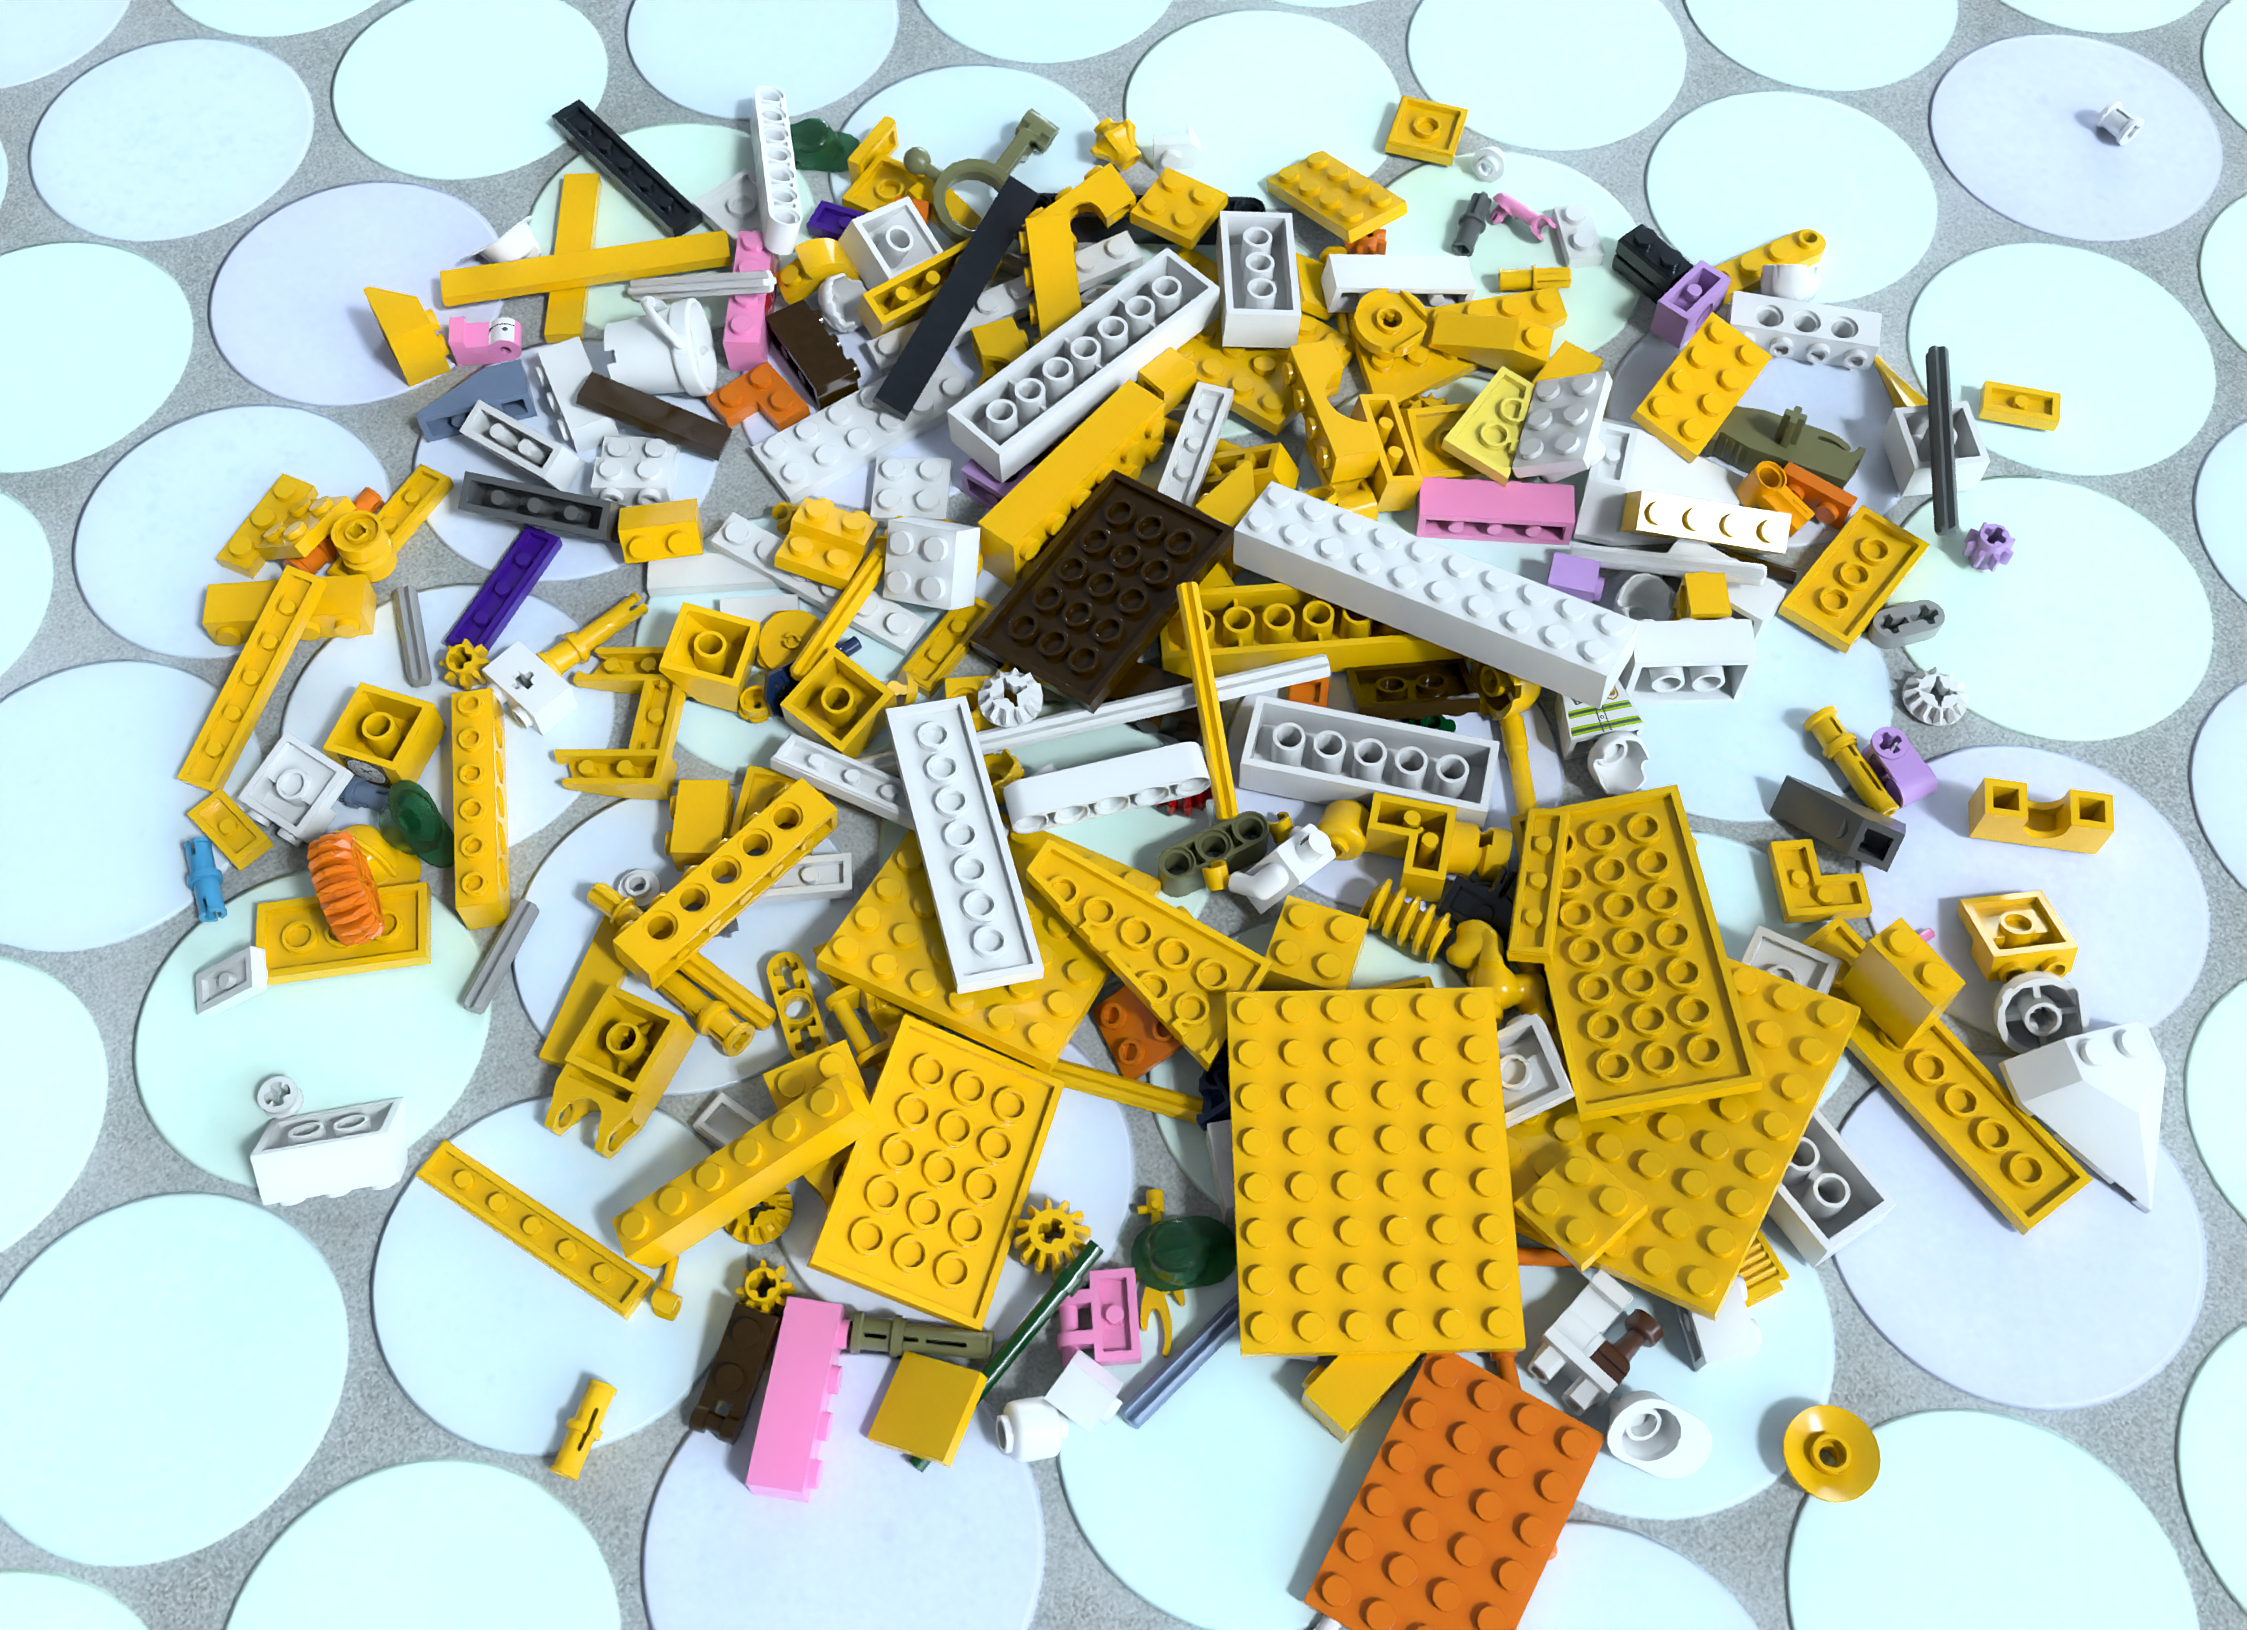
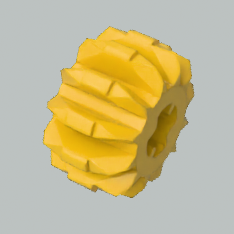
M1046 1198L1043 1201L1044 1210L1041 1212L1036 1207L1029 1205L1027 1208L1029 1220L1018 1219L1016 1222V1230L1020 1235L1014 1238L1015 1249L1023 1251L1020 1255V1260L1024 1266L1035 1262L1036 1275L1041 1276L1044 1274L1047 1266L1052 1267L1053 1275L1059 1271L1061 1265L1065 1264L1068 1267L1086 1245L1084 1241L1091 1238L1090 1227L1082 1225L1084 1221L1083 1212L1079 1210L1069 1214L1070 1203L1066 1199L1060 1203L1058 1209H1053L1052 1201ZM1054 1232L1060 1234V1239L1054 1238L1051 1244L1045 1243V1237L1051 1238Z

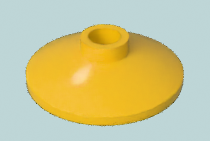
M1813 1406L1799 1413L1790 1422L1785 1431L1782 1445L1785 1465L1793 1480L1809 1495L1830 1503H1845L1861 1497L1874 1485L1880 1471V1450L1874 1434L1857 1415L1837 1406ZM1820 1450H1827L1833 1455V1465H1826L1821 1461L1819 1457Z

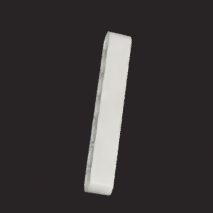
M761 85L755 88L749 122L763 242L769 251L779 255H789L795 252L794 247L797 244L802 214L786 96L782 90L774 86Z

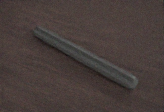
M1933 345L1929 347L1928 353L1925 355L1934 531L1938 536L1946 535L1951 537L1956 534V530L1959 528L1949 350L1945 346L1937 347Z

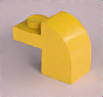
M830 238L810 239L795 246L794 249L798 258L774 275L784 300L790 305L811 295L819 289L825 278L845 273L847 275L846 278L863 282L839 242Z

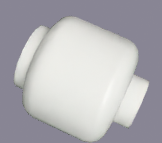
M1044 1395L1011 1401L1006 1404L1003 1414L997 1416L996 1435L1000 1450L1003 1454L1009 1453L1010 1457L1017 1463L1056 1456L1061 1449L1062 1439L1067 1438L1069 1435L1067 1416L1046 1401Z

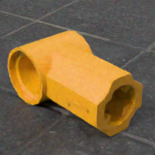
M1762 461L1738 485L1737 497L1745 507L1792 514L1788 534L1792 537L1815 513L1786 486L1787 476L1781 466L1772 461Z

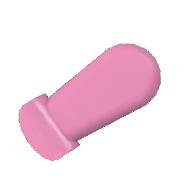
M1504 192L1497 193L1493 197L1499 204L1490 215V221H1493L1495 225L1501 223L1510 214L1515 220L1518 218L1531 226L1534 235L1542 242L1545 240L1541 236L1542 228L1550 225L1555 230L1557 227L1549 217L1539 215Z

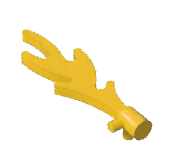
M1150 1189L1145 1192L1146 1205L1137 1206L1138 1215L1147 1214L1151 1216V1226L1145 1255L1135 1273V1278L1140 1280L1146 1273L1151 1274L1142 1298L1141 1330L1143 1332L1148 1330L1150 1314L1152 1311H1157L1160 1314L1164 1328L1162 1356L1168 1358L1172 1343V1321L1166 1302V1295L1172 1294L1181 1307L1185 1305V1297L1177 1272L1169 1261L1159 1253L1161 1248H1165L1170 1253L1175 1252V1245L1168 1238L1161 1220V1215L1165 1213L1163 1190Z

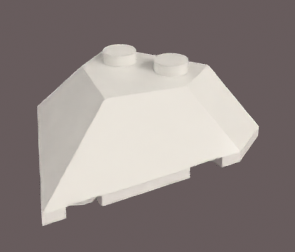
M2134 1021L2067 1037L1998 1064L2012 1098L2019 1109L2029 1117L2035 1114L2055 1131L2052 1135L2055 1139L2109 1184L2113 1182L2119 1184L2134 1197L2132 1203L2145 1214L2151 1212L2166 1066L2147 1026L2139 1021Z

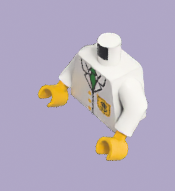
M1288 812L1277 813L1279 821H1268L1273 842L1281 845L1245 874L1234 872L1232 875H1229L1225 860L1212 861L1210 863L1211 868H1202L1208 890L1218 891L1229 887L1230 892L1247 896L1261 915L1333 860L1336 854L1331 847L1329 837L1324 832L1319 831L1315 825L1310 823L1304 828L1301 826L1293 827Z

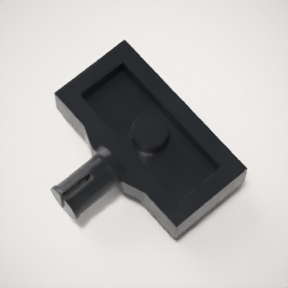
M1502 864L1491 886L1479 884L1461 873L1457 874L1438 911L1442 914L1450 913V918L1458 923L1472 919L1486 922L1497 931L1503 940L1504 949L1507 950L1514 903L1506 893L1518 872L1513 869L1509 871L1510 867Z

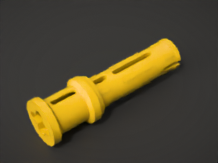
M632 592L627 598L579 632H566L562 635L560 643L545 653L539 651L535 655L562 677L561 675L574 665L588 662L592 650L599 647L641 616L646 615L648 608L645 603H642L630 611L629 608L641 600L638 594Z
M1831 705L1815 712L1804 722L1803 728L1806 732H1812L1824 749L1822 751L1824 758L1836 763L1867 808L1888 817L1893 815L1899 809V805L1889 795L1882 782L1856 747L1858 745L1857 737L1854 733H1848L1836 717L1838 714L1837 709Z
M677 971L656 988L677 1007L692 1017L696 1022L695 1025L699 1033L703 1036L710 1035L723 1046V1052L728 1057H735L742 1053L753 1040L755 1027L751 1023H742L729 1012L730 1008L724 1001H713L711 998H708L700 989Z

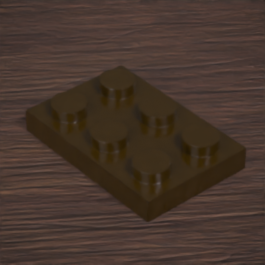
M1464 658L1346 668V684L1356 714L1386 720L1401 718L1420 720L1426 716L1449 715L1457 717L1466 713L1480 711V697Z

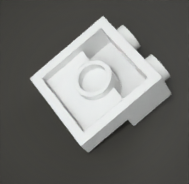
M604 436L601 457H596L591 483L594 498L612 501L624 506H639L673 501L681 446L660 437Z
M286 731L237 799L251 807L247 812L248 816L267 828L272 822L276 823L281 827L277 835L299 847L303 841L309 844L323 835L338 814L331 809L332 805L355 774Z
M1536 1013L1531 1016L1529 1014L1517 1016L1506 1024V1028L1497 1032L1506 1129L1575 1097L1562 1067V1059L1546 1023Z

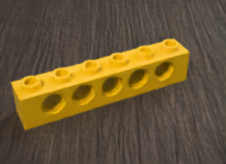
M492 688L451 693L455 908L468 930L503 926L511 912L504 712Z
M802 777L792 786L786 785L781 788L774 796L772 803L761 813L756 811L745 820L739 832L730 839L724 838L712 850L710 857L699 866L693 865L687 869L673 889L668 893L663 892L657 895L643 915L636 921L630 920L617 931L615 939L612 940L617 959L653 992L838 828L837 808ZM783 823H792L796 825L795 827L787 830L778 827ZM754 849L765 851L760 856H750L747 854ZM722 876H731L735 878L732 882L727 884H721L716 882V880ZM692 903L704 905L698 911H687L684 909ZM659 931H669L672 933L666 939L658 940L652 938Z

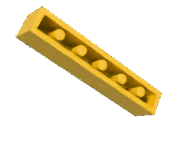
M835 1074L613 1218L612 1223L626 1259L653 1270L658 1269L669 1260L680 1255L878 1127V1122L863 1090L840 1074Z

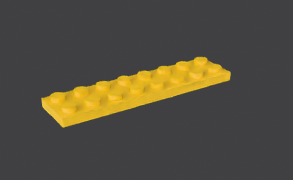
M1839 915L1801 943L1843 961L1827 995L1859 1006L1839 985L1867 943ZM1861 1009L1860 1017L1846 1046L2022 1235L2029 1232L2093 1180L2033 1116L2029 1117L2016 1106L2011 1093L1940 1019L1937 1020L1933 1027L1901 1050Z

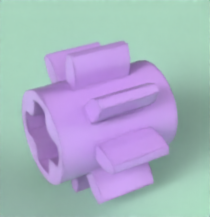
M1983 522L1979 531L1972 528L1969 530L1964 539L1967 545L1962 555L1968 556V560L1974 568L1994 572L1999 563L2003 565L2009 563L2014 554L2011 548L2016 539L2010 537L2009 532L2003 525Z

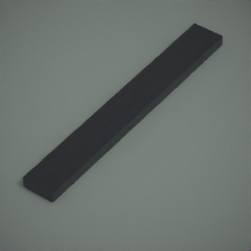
M1009 175L872 402L905 422L1023 225L1025 218H1027L1040 196L1039 193Z

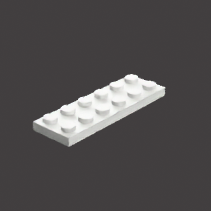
M945 353L905 422L872 402L888 375L752 446V455L788 503L795 504L875 461L877 456H884L947 422V410L973 392L975 388Z

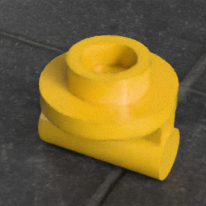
M902 670L898 674L896 681H880L895 692L898 707L907 706L916 701L918 684L916 680H913L911 672Z

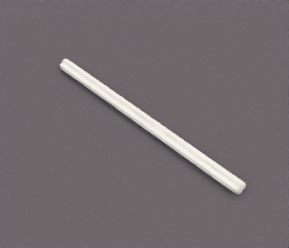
M1322 653L1215 678L1218 700L1220 702L1326 678L1330 675V665L1326 654ZM1193 683L1102 703L1094 714L1080 708L1036 718L1019 727H996L976 733L982 754L986 755L1003 751L1004 749L1008 750L1197 707ZM894 751L856 759L892 776L900 774Z

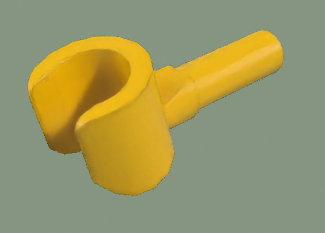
M679 1256L667 1262L660 1288H656L651 1296L654 1314L668 1321L676 1319L683 1301L681 1295L671 1292L674 1287Z

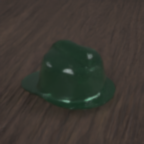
M810 117L802 119L795 124H790L796 170L845 172L849 170L847 159L861 144L857 138L848 133L833 131L830 125L821 118Z
M400 780L393 784L388 793V802L380 808L378 815L380 832L386 842L403 853L417 855L429 865L438 868H450L455 864L454 834L439 813L429 793L421 785L411 780Z
M1209 1216L1170 1218L1145 1227L1136 1236L1131 1248V1264L1135 1268L1136 1276L1147 1287L1160 1292H1175L1211 1286L1224 1281L1234 1271L1236 1266L1235 1237L1232 1231L1221 1221Z

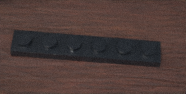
M580 99L551 115L554 126L670 236L680 237L703 223L701 212Z

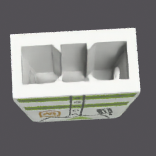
M1619 679L1600 709L1557 693L1555 713L1564 760L1588 756L1597 740L1611 732L1624 730L1641 737L1645 727L1644 719Z

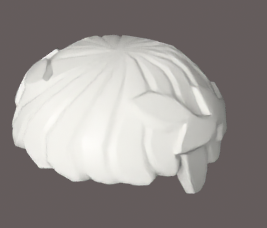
M845 273L825 278L817 294H819L820 310L825 322L833 329L847 333L853 332L864 325L857 315L856 309L862 294L868 290L863 287V283L860 280H851L846 278L847 275Z

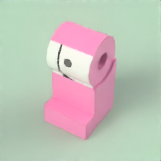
M465 316L450 317L448 343L458 367L495 364L519 358L522 354V326L520 323L506 317L496 318L492 322L467 323Z

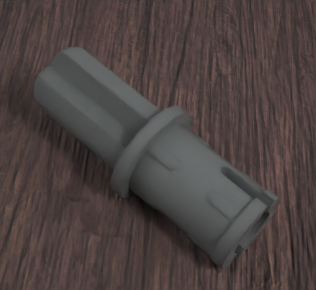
M1484 191L1472 195L1465 214H1462L1459 218L1458 225L1460 228L1451 247L1452 251L1458 256H1472L1479 235L1486 229L1485 219L1492 200L1488 197V193Z

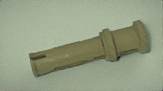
M857 1310L852 1327L851 1352L859 1353L861 1349L889 1352L890 1357L898 1358V1355L903 1356L904 1351L980 1359L990 1362L994 1332L908 1323V1319L903 1318V1315H895L893 1319L866 1316L864 1311Z

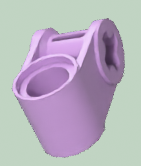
M1886 726L1874 732L1870 744L1863 749L1861 755L1882 782L1889 795L1899 805V809L1936 791L1937 780L1935 774L1928 764L1921 759L1901 730ZM1897 742L1898 745H1897L1896 748L1893 750L1892 748H1893V746L1895 745V743ZM1875 754L1876 757H1875L1874 760L1871 762V758H1872L1873 755Z

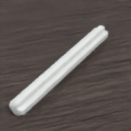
M769 270L643 278L631 280L627 292L629 295H632L634 301H641L645 296L658 299L760 294L773 292L774 284H777V280Z
M1578 543L1572 544L1569 555L1600 561V568L1675 577H1683L1684 573H1694L1697 571L1725 573L1727 583L1763 586L1767 576V567L1757 563Z

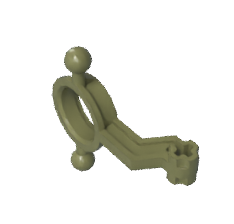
M1031 108L1025 113L1014 133L1016 137L995 164L983 159L967 158L954 162L945 170H942L931 162L930 154L927 150L919 146L911 147L906 151L903 163L905 169L910 174L915 176L924 174L935 182L933 187V209L940 229L952 241L959 244L972 237L976 230H971L958 224L950 216L945 205L947 191L958 182L976 180L992 186L999 193L1020 161L1026 162L1035 149L1041 154L1046 152L1060 128ZM1022 226L1014 238L1019 241V232L1024 231Z

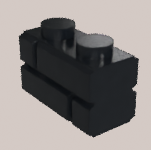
M1640 224L1618 240L1616 254L1612 263V268L1655 304L1695 266L1686 257H1683L1680 251L1673 248L1645 224Z

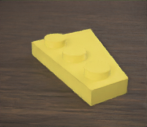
M1502 366L1443 439L1441 449L1506 487L1534 384Z

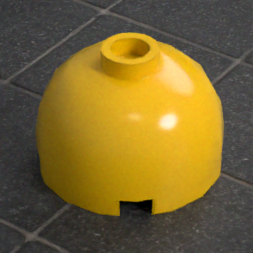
M1468 657L1467 663L1473 662V675L1471 677L1480 697L1479 712L1483 716L1490 714L1494 717L1492 720L1498 721L1519 715L1527 711L1538 699L1541 690L1540 685Z

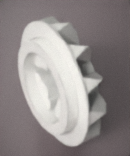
M1936 666L1929 671L1919 669L1913 676L1908 677L1902 691L1903 702L1907 710L1918 720L1935 726L1950 725L1958 721L1967 710L1970 696L1964 691L1965 682H1957L1953 679L1952 672L1947 674L1941 673ZM1933 687L1938 689L1939 695L1944 696L1939 706L1935 696L1929 694Z
M1015 667L1011 672L1005 673L998 669L994 677L984 679L983 687L978 691L980 711L988 721L997 726L1006 728L1023 726L1031 722L1042 708L1043 693L1041 684L1033 679L1031 673H1019ZM1005 688L1011 690L1013 694H1017V707L1014 706L1013 702L1010 703L1008 698H1004Z

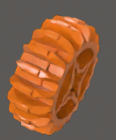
M345 830L322 835L319 839L310 842L307 849V859L309 861L308 868L312 876L311 881L314 884L315 894L319 899L326 921L330 924L332 933L336 935L337 940L348 947L354 944L361 945L381 936L385 929L383 906L371 868L356 838Z

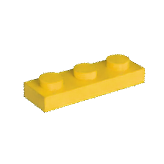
M282 473L216 556L220 565L253 579L267 562L255 549L265 540L263 534L274 524L284 522L291 515L289 509L303 498L316 499L319 494L315 486Z

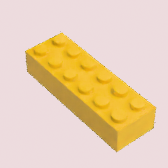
M1128 379L978 521L983 568L1012 588L1113 469L1137 481L1141 471L1151 462L1155 463L1159 460L1165 450V402Z

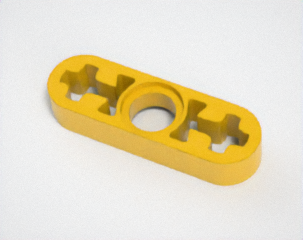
M787 951L776 954L768 962L766 972L787 1045L794 1061L807 1055L803 1050L804 1043L800 1032L809 1031L812 1043L815 1046V1052L828 1047L829 1043L804 961L798 954ZM790 966L796 987L791 990L787 989L784 977L782 976V968ZM803 1001L809 1004V1013L802 1019L795 1020L786 1015L787 1008L794 1002Z

